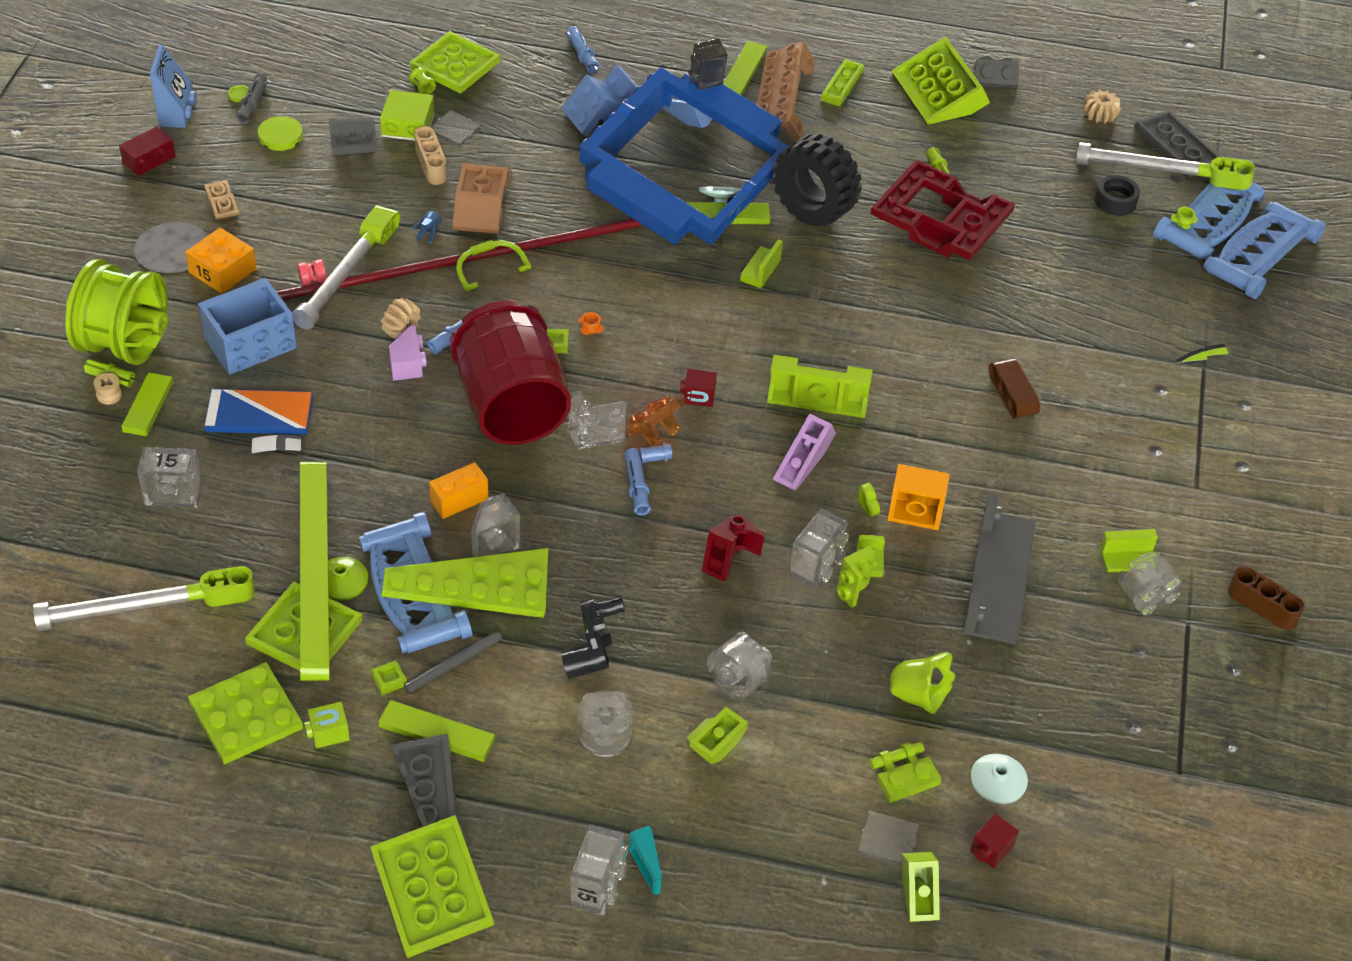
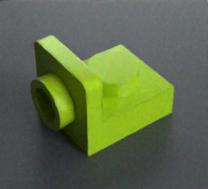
M859 535L856 552L871 546L876 555L870 577L883 578L885 537Z

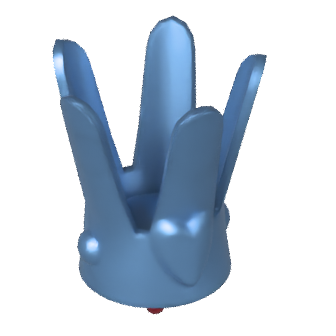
M426 212L423 219L412 227V229H416L422 224L415 237L416 240H420L430 230L428 243L431 244L437 227L442 223V218L437 212Z

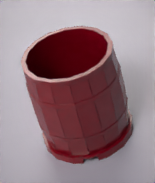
M502 300L487 303L469 312L462 319L463 325L458 328L457 332L453 331L450 337V353L458 366L459 377L469 406L474 412L482 432L488 439L507 445L535 442L551 434L564 423L571 410V395L568 391L565 373L554 344L547 335L546 322L538 309L531 305L528 307L518 305L517 301Z

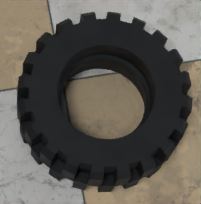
M821 134L806 135L783 150L776 158V163H774L773 183L776 184L774 188L776 195L779 194L781 204L785 205L788 208L787 211L791 215L794 214L797 220L801 222L806 221V224L812 226L830 225L851 210L860 198L862 183H859V181H861V173L857 170L858 164L856 160L853 161L851 158L852 154L849 150H845L843 144L839 141L834 142L833 138L829 136L823 137ZM809 169L812 170L820 178L824 185L825 191L820 189L815 184V182L811 178Z

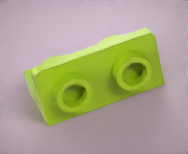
M871 546L843 558L836 590L840 599L846 601L851 608L857 604L859 591L865 589L869 584L876 555Z

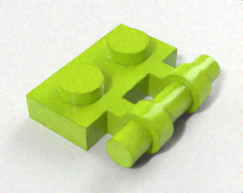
M920 741L914 744L910 742L902 744L899 749L891 752L887 750L879 752L877 757L868 760L872 770L881 767L884 771L878 774L877 782L889 803L941 785L942 778L929 756L919 760L916 756L924 752V746ZM905 760V765L895 768L894 762Z

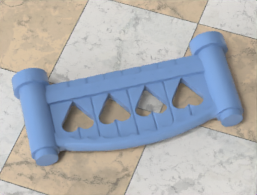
M1254 182L1246 190L1216 187L1210 183L1188 206L1194 210L1195 216L1198 218L1197 223L1191 224L1189 229H1184L1178 226L1176 222L1173 223L1171 219L1164 216L1157 224L1153 237L1161 241L1165 239L1201 260H1207L1214 252L1212 247L1226 240L1242 225L1251 209L1252 203L1255 201L1260 203L1266 194V190ZM1226 194L1239 195L1242 198L1238 199V203H1232ZM1215 205L1228 206L1232 210H1228L1227 215H1223ZM1204 216L1218 218L1221 221L1217 222V226H1211ZM1194 228L1206 229L1211 233H1208L1206 238H1201Z
M1270 202L1265 209L1264 215L1244 225L1229 239L1219 258L1210 256L1206 260L1204 269L1208 273L1245 291L1246 296L1256 299L1262 293L1266 284V279L1262 276L1304 237L1306 240L1316 243L1321 238L1326 223L1318 219L1312 220L1277 202ZM1271 223H1277L1284 232L1271 231L1267 228L1271 227ZM1259 234H1265L1272 243L1260 242L1255 239L1259 238ZM1247 245H1253L1260 254L1247 253L1243 249H1247ZM1235 256H1241L1248 265L1234 264L1230 261L1234 260Z
M424 511L413 514L411 519L363 533V536L359 537L362 551L370 552L372 581L379 602L388 618L402 634V636L397 637L402 653L418 651L457 637L465 639L473 636L465 610L452 613L450 605L413 601L411 604L406 605L402 603L403 599L381 596L385 568L432 562L423 542L424 538L431 537L429 523ZM387 550L406 552L395 564L386 563L388 558L383 555ZM410 610L430 612L418 625L410 624L411 617L407 615V612Z

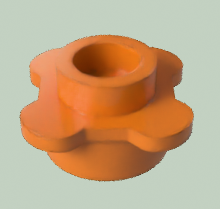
M594 312L585 313L578 319V323L581 325L580 332L584 335L602 333L604 331V327L601 325L602 318Z

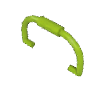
M489 240L472 246L468 251L464 252L457 261L456 271L465 291H470L478 288V283L468 284L463 275L462 265L465 259L471 255L475 256L495 249L497 246H505L516 251L524 263L523 266L518 267L519 273L531 269V264L521 248L514 243L504 240Z

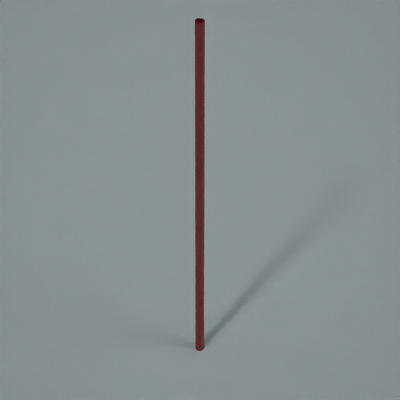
M635 219L514 244L524 251L640 227V223ZM497 246L495 249L475 256L471 255L463 263L515 253L516 251L509 247ZM462 254L350 276L343 281L338 289L456 265ZM324 282L276 292L282 300L314 294Z

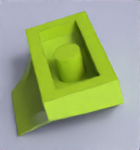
M725 707L716 717L705 719L686 737L690 741L689 747L710 764L720 762L738 744L747 730L748 722L728 707Z

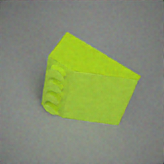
M946 36L891 70L928 125L972 115L990 103L982 85Z

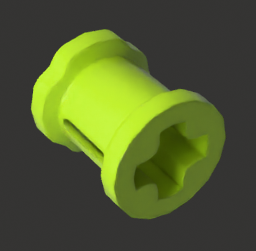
M416 68L409 74L410 83L417 86L419 93L430 94L435 90V81L427 76V72L423 68Z

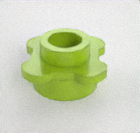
M1185 206L1180 207L1176 214L1171 215V220L1184 229H1189L1191 224L1197 223L1198 218L1195 216L1196 214L1193 209Z

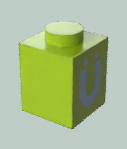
M342 702L308 709L309 721L304 722L307 738L314 739L316 749L350 741L348 723Z

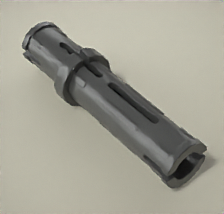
M257 74L247 95L240 102V109L235 117H237L236 120L241 124H247L252 113L256 112L258 108L257 103L268 84V78L264 74Z

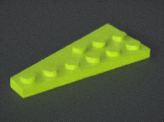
M548 548L385 568L381 596L544 618L546 612Z

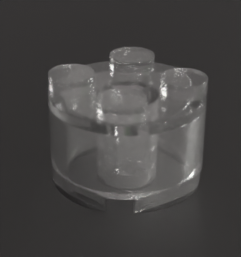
M1150 552L1136 558L1128 565L1130 570L1126 574L1122 571L1118 578V583L1135 608L1141 611L1143 615L1152 613L1156 607L1164 603L1169 604L1176 601L1180 596L1178 590L1182 585V579L1161 552L1158 556L1155 552Z
M740 632L708 656L707 667L709 673L711 671L714 672L717 677L714 682L723 693L734 699L740 696L745 698L770 678L772 655L767 648L761 647L747 633Z
M608 690L585 694L577 710V738L583 748L585 746L591 750V754L599 757H612L623 752V748L632 742L634 733V709L631 702L627 699V695L622 691L614 692Z

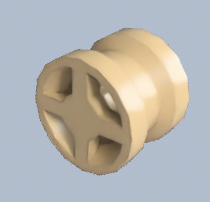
M103 373L94 379L93 385L96 390V397L100 403L106 405L114 404L121 399L122 390L117 375Z

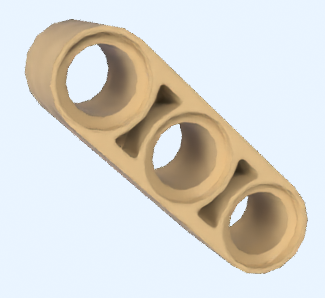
M427 126L419 127L414 132L415 149L425 177L431 184H443L447 180L446 159L437 136L432 128Z

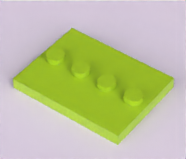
M456 815L370 846L407 958L495 925Z

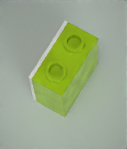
M390 90L380 116L382 137L415 141L414 132L417 128L431 126L435 114L434 96Z

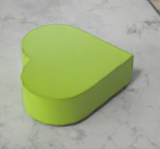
M870 483L860 485L857 501L869 517L880 514V506L876 500V494Z

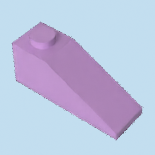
M809 414L773 480L796 491L823 457L836 434L832 424Z

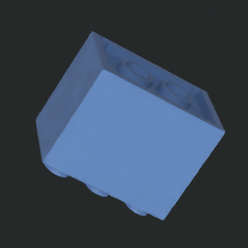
M266 278L198 303L204 339L229 375L297 348L292 312Z

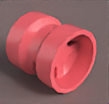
M322 259L314 260L311 264L305 262L297 264L302 286L326 280Z

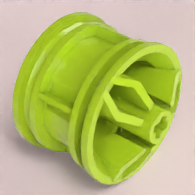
M93 259L89 261L79 272L67 297L65 327L67 339L71 347L76 351L95 353L109 348L115 357L123 359L129 364L140 365L144 363L160 342L168 325V296L163 277L155 272L145 273L141 271L125 275L118 266L109 264L105 260Z

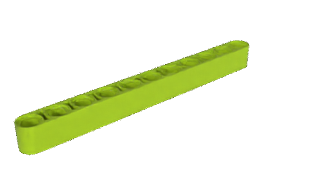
M300 462V681L329 680L326 462Z

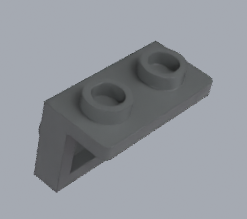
M981 57L976 60L974 64L975 77L982 86L1018 87L1019 61H1013L1011 58L994 60L991 57Z
M373 117L329 121L332 155L377 152Z

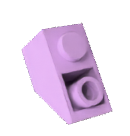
M415 325L409 326L389 345L393 381L423 377L422 367H426L425 352H420V349H423L422 335H417Z

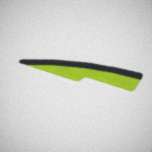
M1218 344L1190 352L1178 358L1176 362L1207 360V356L1229 354L1225 344Z

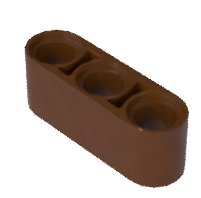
M1012 358L990 363V379L1012 418L1016 419L1038 414L1040 412L1038 396L1018 361Z
M1246 566L1238 567L1235 570L1228 587V593L1233 599L1285 630H1291L1297 626L1305 608L1303 600Z

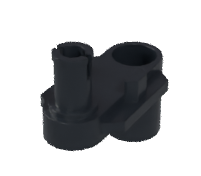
M621 595L600 602L594 598L580 601L588 645L562 652V661L568 679L609 668L606 646L613 645L610 633L603 635V629H606L604 617L626 612Z

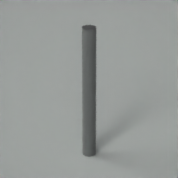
M497 630L407 682L404 684L406 692L411 694L502 640L500 633Z

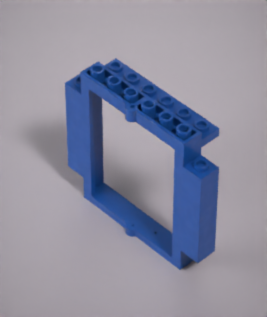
M660 67L655 73H651L642 86H638L629 99H625L619 105L615 113H610L602 126L596 127L593 135L588 140L584 139L579 146V161L585 165V180L588 181V190L667 241L676 245L688 232H691L709 245H712L773 179L774 163H776V158L789 146L777 139L782 120L695 67L689 74H684L682 79ZM672 94L772 156L750 180L745 182L742 189L713 220L614 157L665 105L667 107L671 105Z

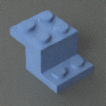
M618 65L613 68L604 82L586 74L561 109L581 134L588 136L600 119L606 121L610 113H615L619 105L633 95L638 85Z

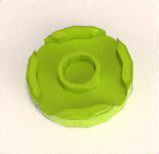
M287 116L272 117L263 121L258 127L257 132L260 144L263 146L265 144L268 146V149L274 151L291 149L295 147V143L298 141L300 143L303 138L301 124Z

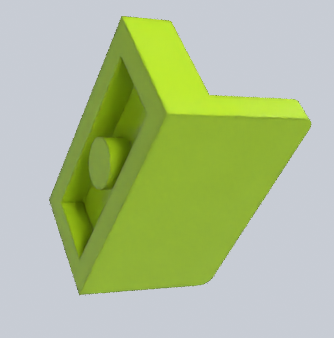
M778 239L771 250L760 246L742 271L740 281L762 288L781 261L783 241Z
M1156 530L1104 532L1099 549L1106 571L1156 570L1158 567L1154 554V547L1158 538Z

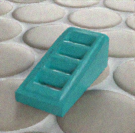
M645 826L630 833L628 850L654 895H658L661 893L662 874L652 829L650 826Z

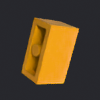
M475 462L429 482L430 502L442 519L489 499L488 478Z

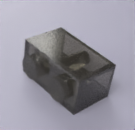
M719 38L694 44L693 54L690 57L691 69L688 71V76L698 91L723 85L728 54Z

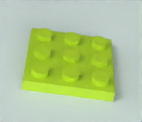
M449 31L410 61V69L423 68L429 78L461 94L500 62V54Z
M293 581L245 637L246 645L299 671L300 584ZM328 598L330 661L363 619L361 613Z
M267 662L188 696L192 709L224 765L303 729L300 717Z

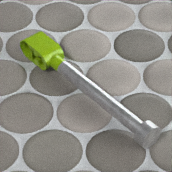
M1083 142L1079 143L1076 164L1088 166L1090 161L1209 177V181L1213 186L1237 190H1246L1252 186L1255 170L1252 162L1242 159L1217 157L1212 160L1211 164L1094 149L1091 148L1092 144Z
M379 205L373 208L361 224L359 231L360 239L307 303H300L293 311V321L297 326L309 330L319 320L318 312L373 244L384 245L396 231L401 218L399 211Z
M244 566L208 571L201 576L200 583L50 607L49 602L34 604L33 610L37 631L53 629V623L203 599L205 604L211 607L247 602L254 597L255 587L251 570Z

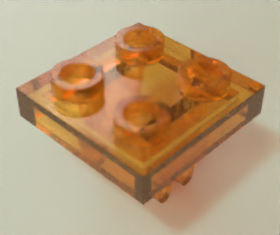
M668 395L659 401L655 400L644 407L645 411L642 413L638 412L627 419L628 424L622 427L621 431L625 437L641 432L651 446L662 445L661 437L655 425L661 422L670 435L679 433L681 429L673 412L686 403L681 395L673 398Z

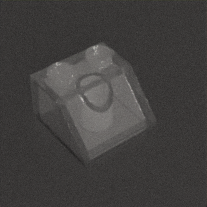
M501 493L480 503L471 529L472 557L505 554L520 548V513L506 495Z

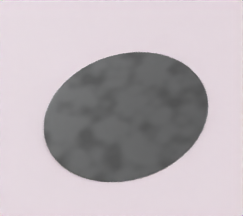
M170 222L160 224L145 231L138 238L134 247V254L137 261L151 271L158 273L183 272L188 270L185 251L208 235L201 228L189 223Z

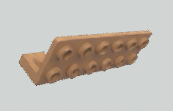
M804 41L792 43L785 48L773 50L766 55L757 100L759 107L782 120L781 128H784L786 135L790 136L794 143L802 138L804 129L802 122L794 111L800 72L802 70L804 75L813 73L815 61Z

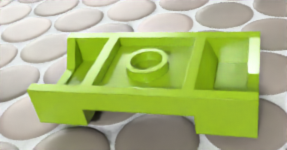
M773 355L767 403L865 418L873 370L848 366L847 373L798 366V358Z

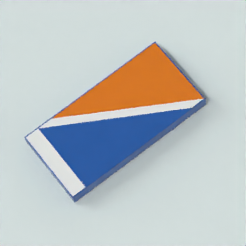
M211 389L204 424L205 432L307 435L313 394L312 392Z

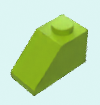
M931 852L902 853V884L909 921L940 920L939 861Z

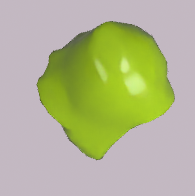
M943 652L927 658L903 661L893 669L890 675V692L906 703L922 707L930 714H935L953 687L952 682L956 675L950 671L952 654ZM935 668H938L943 674V679L938 685L931 684L932 673Z

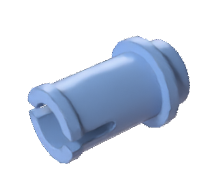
M662 442V445L640 447L642 464L659 460L668 462V459H672L671 444Z

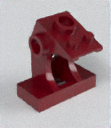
M740 514L725 519L719 528L713 526L708 534L701 572L725 582L730 576L734 553L746 550L761 556L765 539L764 532L757 529Z

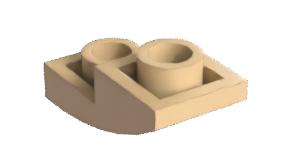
M227 180L204 184L206 195L216 220L239 215Z

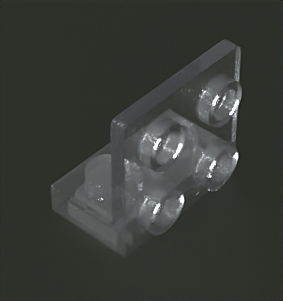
M582 391L571 392L568 430L577 449L626 441L627 401L591 407L589 400H585Z

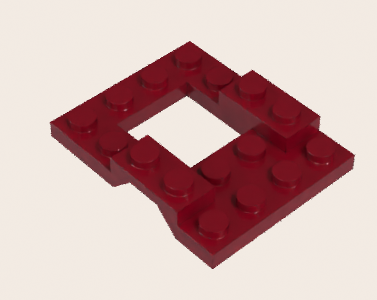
M916 159L871 207L870 214L910 232L909 240L948 258L955 253L971 261L1014 211L1015 203L995 194L982 199L965 192L956 177ZM925 187L943 195L942 203L955 209L943 222H940L906 205Z

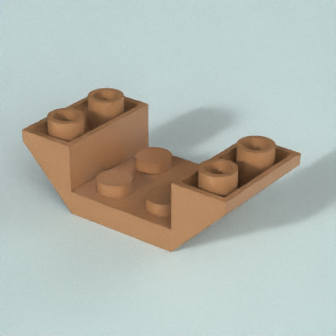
M463 163L455 193L453 230L499 234L505 188H509L512 177V170L510 168Z

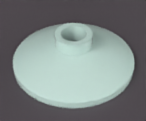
M699 187L701 193L713 197L714 202L728 203V198L734 197L741 190L740 188Z
M988 754L979 758L974 763L970 774L974 790L982 798L998 804H1007L1018 800L1025 793L1028 784L1027 774L1023 766L1012 757L1003 754Z

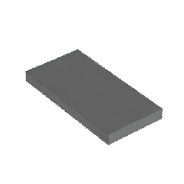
M1170 110L1135 122L1134 129L1165 158L1211 164L1213 159L1220 157ZM1184 174L1188 179L1195 176Z

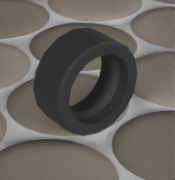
M1110 175L1099 181L1095 202L1102 211L1116 216L1127 215L1136 209L1140 189L1128 177ZM1118 192L1124 194L1128 198L1118 199L1108 195L1107 193Z

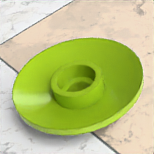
M336 557L328 560V598L334 601H345L357 597L365 590L369 580L368 571L360 561L350 557Z

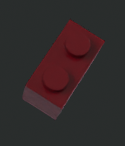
M157 126L119 145L122 163L137 176L176 157L173 139Z

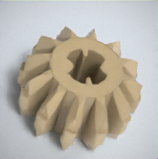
M1100 89L1097 92L1091 91L1084 101V115L1088 116V120H1095L1096 123L1102 122L1106 124V122H1113L1120 113V99L1116 97L1115 93H1108V90L1106 92Z
M402 297L393 300L392 305H388V309L384 312L385 315L381 320L383 323L382 330L390 337L397 339L409 326H418L417 323L421 318L419 315L420 308L413 304L412 301Z

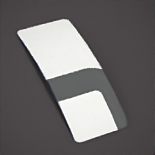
M271 435L253 438L252 453L274 450L301 451V437L296 435Z

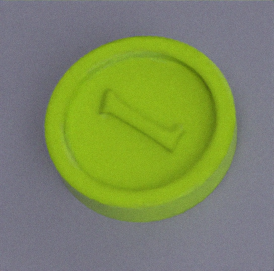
M244 85L233 86L228 91L229 99L234 102H241L242 98L247 95L249 88Z

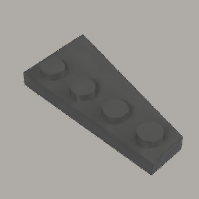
M448 734L391 745L422 826L430 825L456 815L458 820Z

